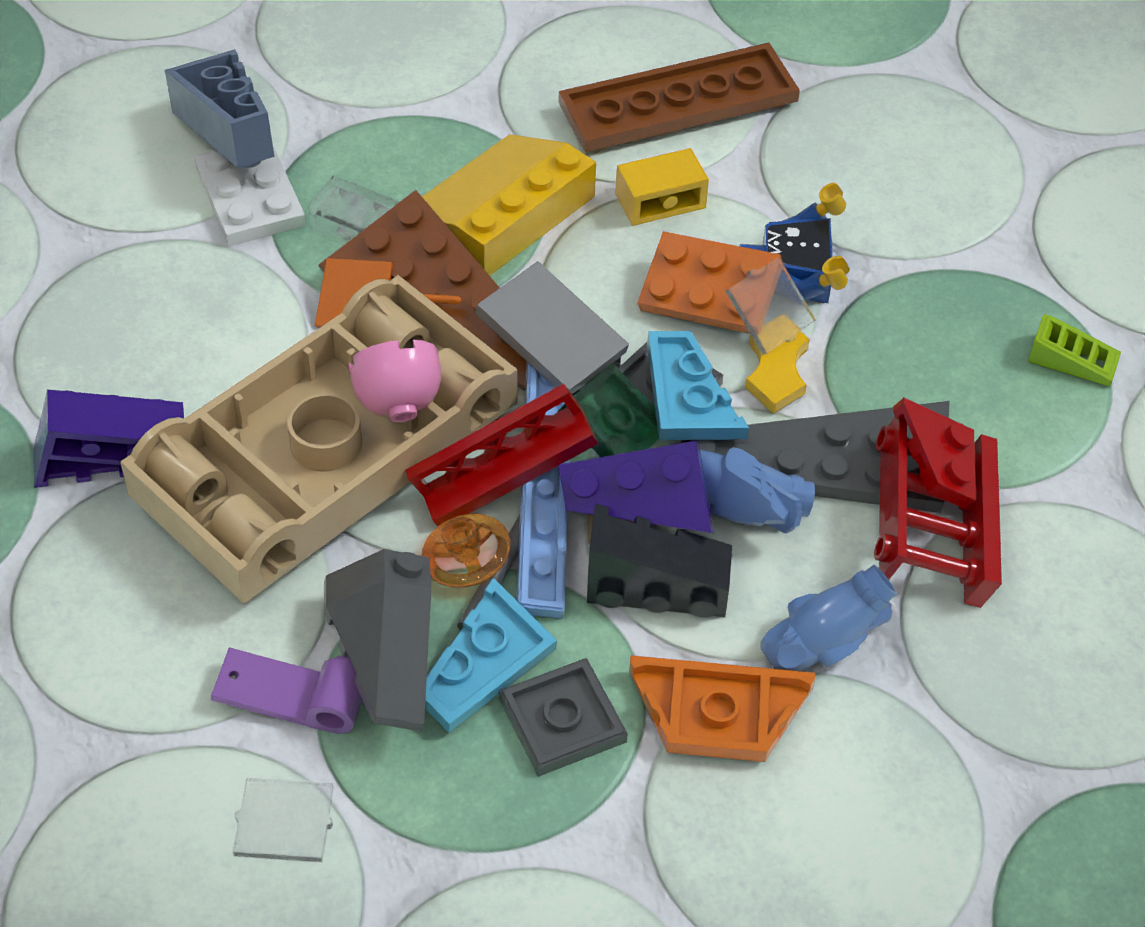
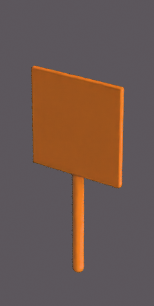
M327 258L314 326L321 327L341 314L351 297L365 284L376 279H387L390 281L394 263ZM423 294L433 303L455 305L461 303L459 296Z

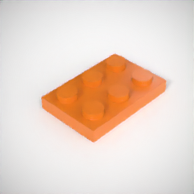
M663 231L637 304L640 311L758 335L783 263L780 254Z

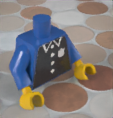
M829 183L823 186L819 192V199L822 203H813L795 216L783 221L766 224L763 245L740 244L741 247L781 255L783 263L772 294L780 295L794 303H802L806 300L828 303L831 287L835 290H841L847 285L848 278L845 274L849 273L850 268L842 256H832L831 218H826L825 215L829 212V214L837 216L846 209V201L842 197L843 191L837 183Z

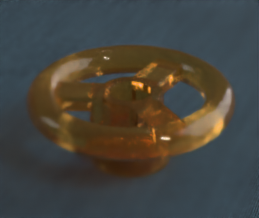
M463 514L448 519L437 526L426 539L421 556L430 557L431 579L435 582L453 588L471 587L487 581L501 570L510 555L511 539L505 526L497 519L484 514ZM494 534L497 540L496 553L486 565L481 567L477 558L480 554V546ZM435 557L455 558L456 561L465 564L468 573L453 574L446 572L437 565Z

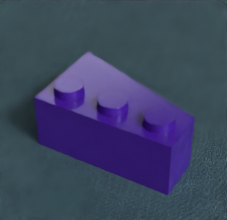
M47 389L34 444V488L49 486V479L76 476L77 483L92 481L91 474L119 471L120 478H123L124 475L120 462L131 455L133 448L141 437L154 425L170 418L180 417L184 419L183 402Z
M696 441L558 465L566 511L594 515L596 503L609 507L608 515L623 520L634 521L636 516L651 520L650 524L714 534L700 446Z

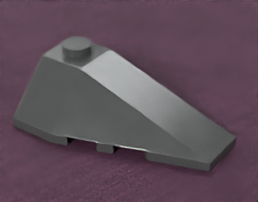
M382 549L325 577L324 615L328 624L335 625L339 634L340 641L338 647L342 656H348L356 672L355 685L373 724L422 731L424 726L431 607L430 557L416 555L411 552Z

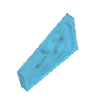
M648 331L647 348L659 440L747 439L749 431L747 423L743 417H738L731 406L732 398L726 388H720L712 374L713 367L692 332Z
M493 578L485 589V595L475 610L472 609L463 622V628L451 646L446 647L428 674L425 709L450 733L499 694V690L510 686L556 650L557 640Z

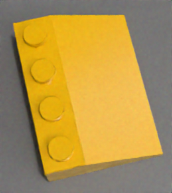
M509 134L422 197L490 276L595 197L596 161L566 142Z

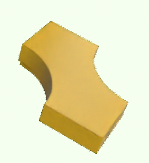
M782 314L761 326L758 335L750 334L749 343L758 357L759 365L746 378L745 388L773 414L803 396L807 386L797 371L796 363L807 352L810 339Z

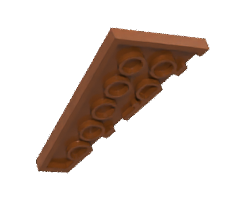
M417 190L405 197L328 257L333 259L393 262L391 279L399 275L422 294L459 296L461 303L458 305L434 304L517 369V387L525 391L526 360L475 314L477 304L500 287ZM326 259L318 265L323 273L325 270Z

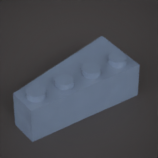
M235 49L165 70L172 113L237 168H251L259 165L263 160L275 157L268 112L259 94L254 92L253 83L250 77L246 76L245 67L242 62H239Z

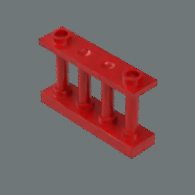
M894 417L888 426L884 425L880 429L876 440V450L880 452L879 538L875 545L874 558L879 561V569L889 580L902 563L957 577L960 583L964 584V604L981 608L1002 585L997 438L981 434L975 441L976 501L966 509L959 507L962 510L963 523L907 508V490L936 499L940 498L927 493L920 475L907 472V455H912L906 442L911 437L907 436L906 419H896ZM907 527L959 541V545L963 547V560L907 545Z

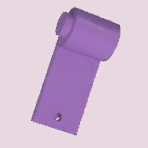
M230 647L211 694V700L337 734L347 733L353 729L362 702L354 682L356 672L348 656L343 657L339 655L336 658L326 660L319 672Z

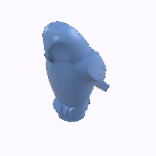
M733 447L729 449L725 456L715 452L700 450L712 514L742 525L762 526L766 524L785 534L795 530L800 525L802 517L810 515L815 497L814 482L804 481V478L798 475L788 476L758 462L754 456L740 448Z
M873 564L866 571L861 570L857 572L852 579L819 594H807L788 603L787 607L789 617L765 634L760 642V648L774 669L803 671L818 662L827 668L858 650L859 645L867 638L869 631L890 621L893 612L890 600L897 595V592L885 574Z

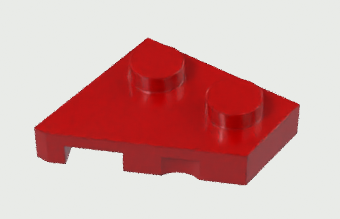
M903 397L893 406V413L896 419H906L913 437L906 443L912 458L920 468L919 474L927 493L966 509L976 501L974 429Z

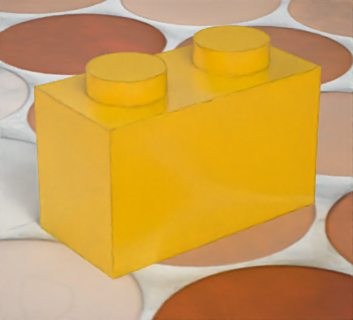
M688 148L617 165L615 195L631 225L635 226L705 209L709 179L693 150Z

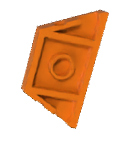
M630 656V675L667 753L765 762L813 690L815 673Z

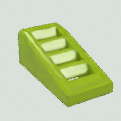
M1043 314L1028 362L1110 387L1121 351L1055 317ZM1080 354L1089 356L1088 360L1080 357ZM1097 359L1105 361L1103 368L1095 364Z

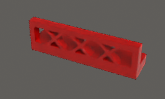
M563 383L409 467L405 472L411 484L424 497L433 522L439 529H442L599 443L583 409ZM563 402L567 406V408L554 415H545L548 410ZM515 428H524L523 432L514 437H505L508 432ZM475 450H485L484 453L475 458H466L469 453ZM436 471H446L444 475L429 483L424 479Z

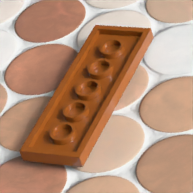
M768 42L559 91L558 103L586 153L798 102L800 89Z

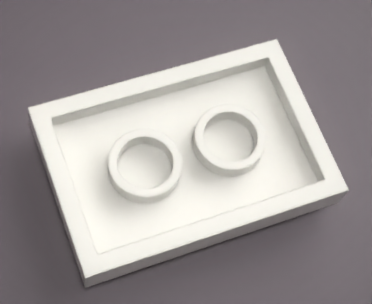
M274 146L275 157L263 160L259 165L251 168H237L217 150L193 156L195 168L228 246L306 226L304 211Z

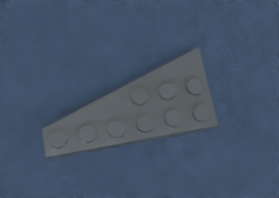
M950 401L920 404L949 418ZM892 407L749 424L747 439L681 440V443L696 441L699 443L700 450L715 452L724 456L729 449L733 447L740 448L754 456L758 462L788 476L798 475L804 478V481L814 482L815 496L880 505V452L876 450V440L880 429L884 425L888 426L895 415ZM907 424V436L912 438V433ZM907 455V472L920 475V468L912 456ZM907 490V508L942 513L944 500Z

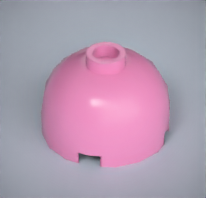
M397 340L373 345L357 352L353 356L354 365L351 363L348 365L351 385L357 399L367 410L376 415L390 417L392 422H405L416 418L417 412L427 407L435 399L441 382V363L438 349L434 344L422 340H413L414 348L400 349L399 341Z

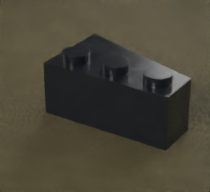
M595 503L589 548L587 603L599 604L607 608L619 606L640 608L655 613L665 611L689 613L704 618L711 616L725 617L730 586L732 545L681 529H677L675 535L650 528L651 520L636 516L634 523L608 515L609 507Z

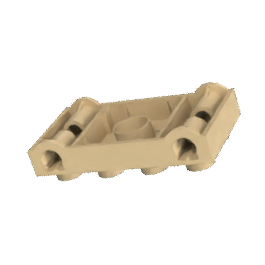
M399 275L390 281L387 279H376L359 289L351 297L341 314L185 419L180 417L166 419L147 431L135 445L131 455L120 462L128 495L245 604L410 483L405 472L406 469L485 427L517 404V369ZM397 340L399 341L400 349L414 348L413 340H422L434 344L438 349L441 363V382L435 399L427 407L418 411L416 418L405 422H392L390 417L376 415L367 410L355 396L350 380L348 365L349 363L354 365L353 356L357 352L373 345Z

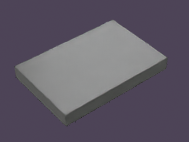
M538 261L478 303L475 311L478 317L555 388L564 383L571 394L575 393L624 355L629 347V343Z

